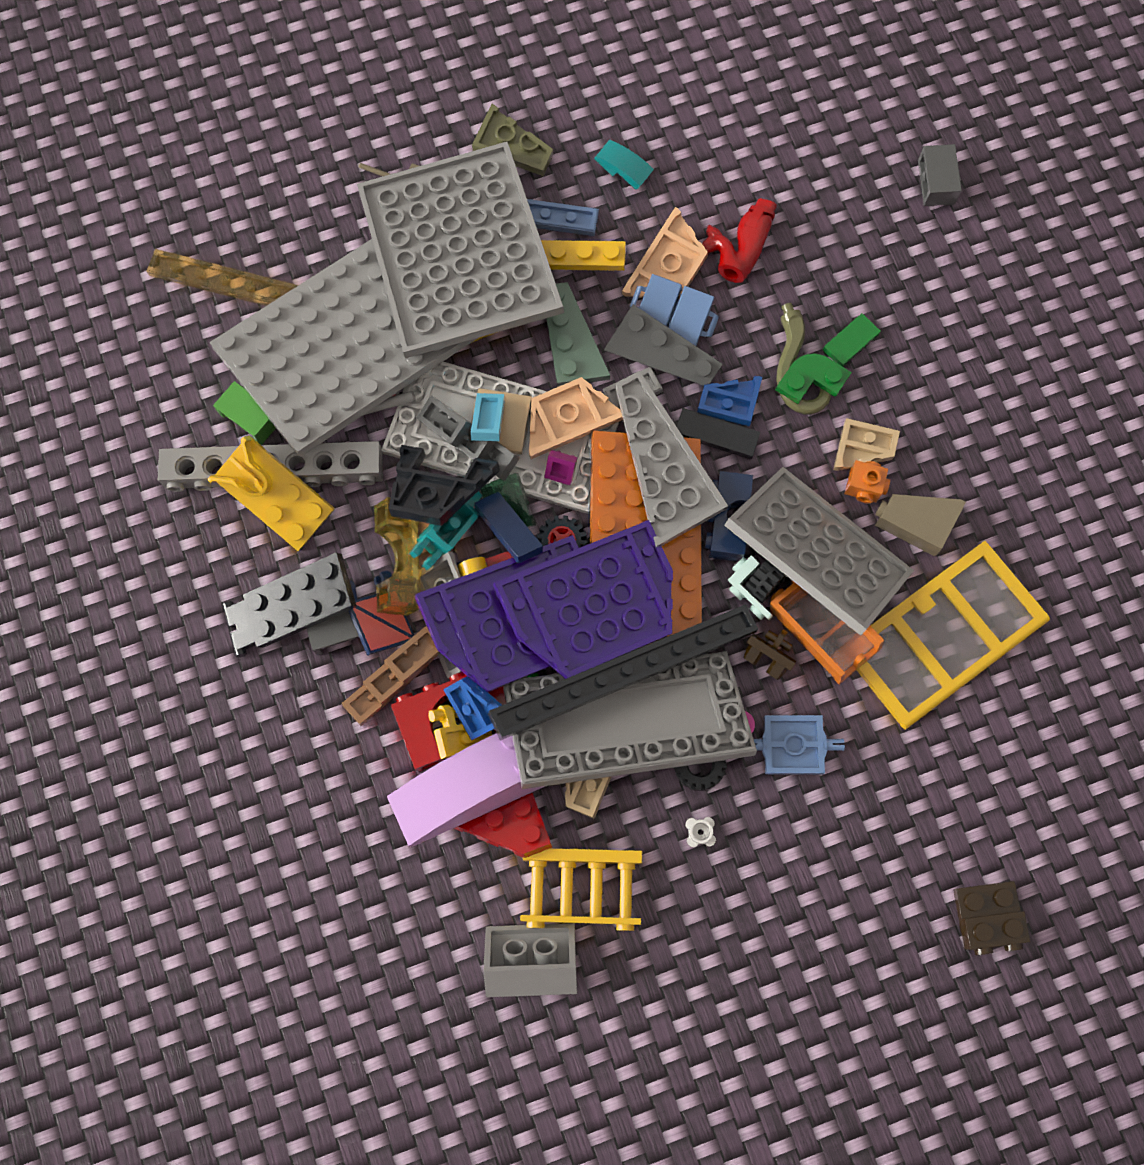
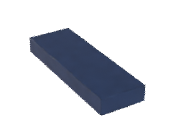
M499 492L474 503L476 512L518 564L543 552V545Z

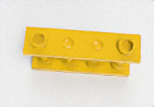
M550 848L523 858V861H529V867H532L530 915H521L520 921L527 922V928H545V922L616 924V930L634 931V925H641V918H631L632 870H635V864L641 865L642 851ZM547 862H559L558 868H561L560 916H542L544 867H547ZM576 863H588V869H591L590 917L572 916L573 868H576ZM606 864H618V869L620 870V918L602 917L603 869H606Z

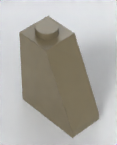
M893 494L888 502L883 500L878 507L875 515L879 519L875 526L935 557L943 548L966 502L961 499Z

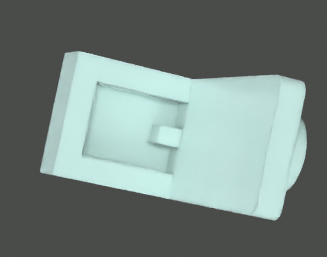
M752 556L748 560L743 557L732 568L735 573L728 579L732 585L729 590L740 601L745 597L752 604L749 609L760 620L766 617L770 621L773 615L742 587L760 567V563Z

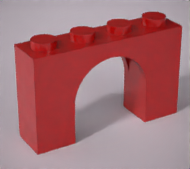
M463 672L452 675L449 678L450 681L439 685V682L429 684L423 688L424 692L414 696L412 693L404 694L396 698V703L391 704L414 769L417 772L431 768L444 761V759L440 758L433 722L429 719V711L437 710L439 706L449 700L443 689L466 677ZM503 687L488 692L500 704H506Z

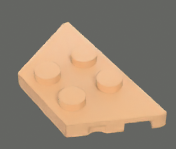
M675 207L623 288L622 295L633 297L637 286H648L652 274L682 285V289H684V286L689 287L708 257V252L702 243L697 240L694 231L687 225L678 208ZM641 291L639 297L643 298L645 292Z
M582 377L531 398L530 459L587 436L593 430L598 431L622 421L621 409L611 403L602 392L594 390L592 385Z

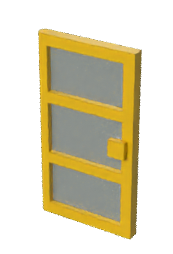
M984 541L870 625L884 639L882 649L857 669V672L900 726L906 730L1050 621V617L990 545Z

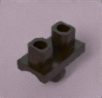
M784 629L779 636L768 630L765 638L772 641L773 645L756 634H752L747 641L749 645L743 658L756 666L762 655H767L773 661L766 670V673L776 680H779L788 669L791 671L796 663L795 659L777 649L781 647L789 652L793 646L784 640L788 633Z

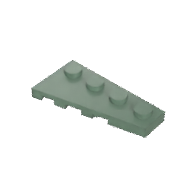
M568 282L556 284L564 313L546 318L557 387L580 377L589 383L610 380V373Z

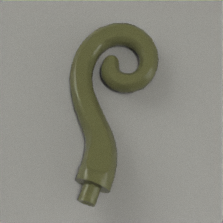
M792 303L782 306L784 315L781 316L780 320L786 333V343L777 368V385L792 363L797 359L805 337L803 316L800 310H794ZM821 388L819 395L815 399H801L799 404L779 393L790 409L804 415L818 413L828 405L831 399V395Z

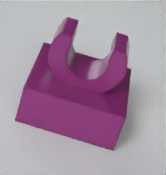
M551 450L548 455L544 478L571 485L578 457L561 453V451Z

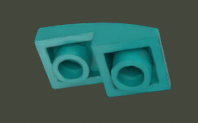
M609 140L594 158L609 174L614 176L618 173L635 190L643 184L654 170L641 157L612 140Z

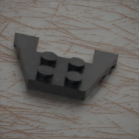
M401 445L399 450L400 461L397 462L396 482H393L389 503L390 514L393 517L442 526L499 472V464L497 461L475 458L464 478L419 471L418 469L426 457L424 449Z

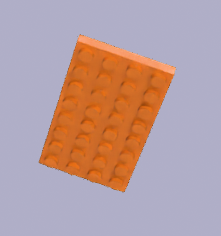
M593 430L591 434L590 544L648 520L627 433ZM684 438L701 463V440ZM701 524L662 546L673 570V581L671 582V599H673L671 635L702 623Z

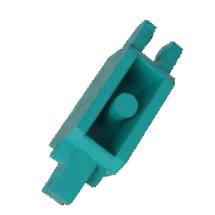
M478 491L442 526L429 524L416 539L418 543L409 554L413 558L418 557L425 548L430 553V556L425 559L422 567L426 570L430 569L441 556L449 552L479 517L474 508V503L479 501L483 495Z

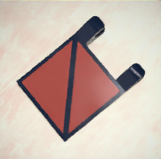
M389 570L382 571L379 576L374 578V583L381 593L357 599L355 584L350 580L357 607L348 612L367 656L404 645L414 636L394 589L393 576Z

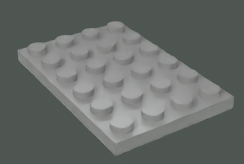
M784 467L746 501L725 524L736 536L751 546L757 553L772 563L859 635L866 631L914 571Z

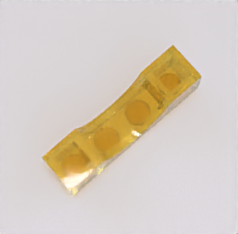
M387 497L374 506L375 532L390 544L395 555V569L390 578L376 585L377 612L408 616L419 610L415 595L420 593L421 566L419 565V556L413 558L409 554L418 543L416 539L418 538L419 522L391 516L389 511L390 497Z

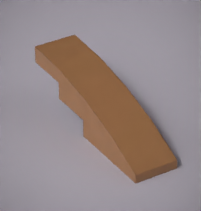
M427 625L384 660L385 664L363 681L362 687L342 702V706L360 726L390 702L440 654L436 649Z

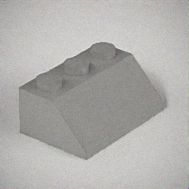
M545 924V928H527V925L486 927L484 952L486 997L577 994L575 924Z

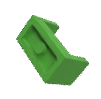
M235 381L213 405L222 417H228L251 434L260 445L276 429L246 389Z

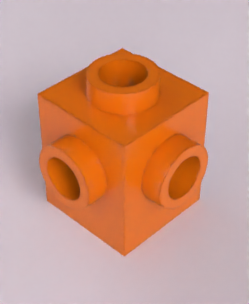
M856 460L850 469L844 494L856 497L858 501L863 503H877L881 495H886L889 489L890 479L886 478L888 469L882 467L877 462Z

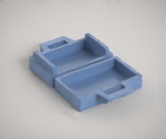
M655 274L651 275L647 287L637 286L630 307L633 304L636 305L639 295L643 291L645 294L640 304V309L664 325L670 324V329L696 346L700 336L712 337L719 319L718 315L710 311L715 300L714 296L684 286V289H682L681 284ZM708 316L713 317L708 331L704 332L703 328Z

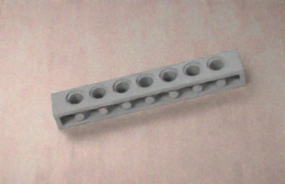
M379 441L321 443L301 457H299L290 444L261 445L309 487H319L322 483L346 486L351 482H359L361 485H373L375 482L383 481V453ZM238 446L159 449L158 481L168 491L181 492L184 491V488L209 491L211 487H222L217 482L210 483L207 479L211 475H215L212 474L213 469L217 466H223ZM353 461L360 462L355 469L347 468ZM332 462V466L329 469L320 470L322 464ZM305 463L301 470L293 471L296 464ZM189 467H195L191 474L185 475V471Z

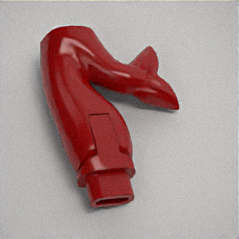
M758 199L756 204L750 206L749 211L743 215L737 229L738 251H735L731 241L723 236L717 228L710 224L707 226L706 234L708 238L702 242V245L708 253L717 250L720 252L718 271L726 280L741 283L754 268L769 234L772 221L775 218L774 211L777 207L775 202Z

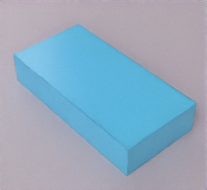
M477 393L471 427V440L500 441L505 405L504 394Z

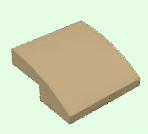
M478 388L477 393L504 394L505 405L500 441L498 442L511 452L522 454L527 435V423L531 410L532 396Z

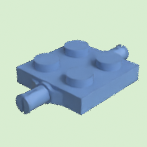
M765 715L763 717L764 733L762 739H753L756 749L762 750L765 758V774L823 775L825 774V756L827 751H844L845 745H842L844 744L843 738H826L823 730V715Z

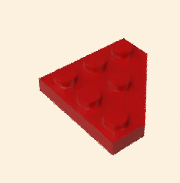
M532 792L453 828L477 836V839L496 847L501 846L523 858L553 848Z

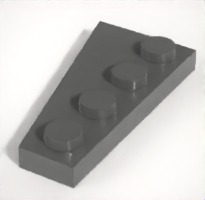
M634 304L604 349L613 354L703 386L712 382L723 363Z

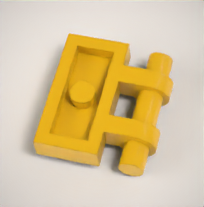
M443 705L439 706L437 710L429 711L431 722L440 721L443 724V728L434 731L441 759L449 758L465 748L492 736V732L489 731L471 740L463 724H456L455 718L458 715L453 707Z

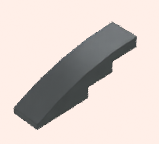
M432 395L416 417L471 459L480 458L497 461L500 470L496 476L504 481L520 459V457L498 441L471 440L472 423Z

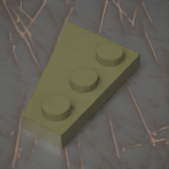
M492 103L472 144L473 151L508 142L516 167L544 176L553 157V149L530 131L526 132L519 127L514 119L510 116L506 117Z

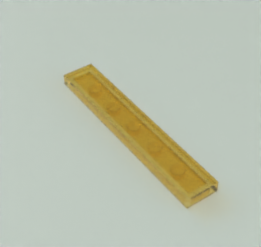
M155 249L146 271L149 276L264 306L269 305L299 286Z

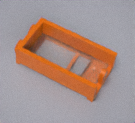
M792 580L791 586L786 590L783 588L779 589L771 597L770 613L776 616L840 685L882 649L884 639L871 626L862 635H859Z

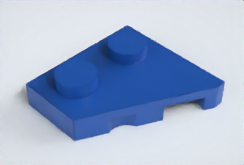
M755 376L753 380L738 382L737 379L727 381L724 384L713 383L704 385L697 412L750 426L762 377Z
M468 676L443 689L471 740L494 729L488 712L502 704Z

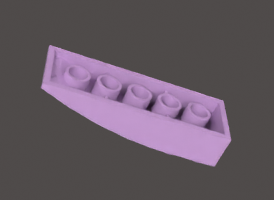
M496 733L438 763L389 794L387 798L407 844L411 848L542 787L522 789L513 738L510 736L500 741Z

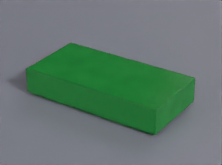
M861 313L824 346L823 351L834 362L844 367L871 343L881 331Z

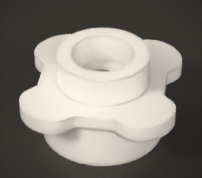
M706 817L704 820L690 818L686 821L685 826L689 832L687 844L690 847H696L699 844L714 845L716 838L713 836L712 827L714 826V821L712 818ZM699 829L703 830L702 835L698 834Z

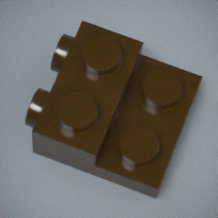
M1015 881L953 889L964 949H974L975 955L994 953L993 947L1004 946L1005 951H1015L1023 949L1022 943L1031 942L1025 912L1020 911Z

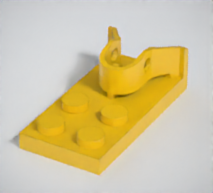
M243 436L241 444L215 475H211L207 479L210 483L217 482L297 551L301 550L335 510L332 505L251 436Z

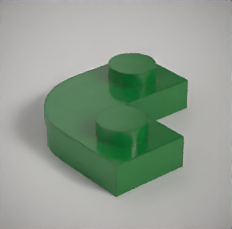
M807 354L799 357L792 363L775 390L796 404H799L812 383L836 397L852 372L826 356Z

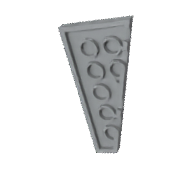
M638 371L617 382L615 388L647 519L656 533V537H654L656 549V547L663 546L725 511L728 505L641 372Z

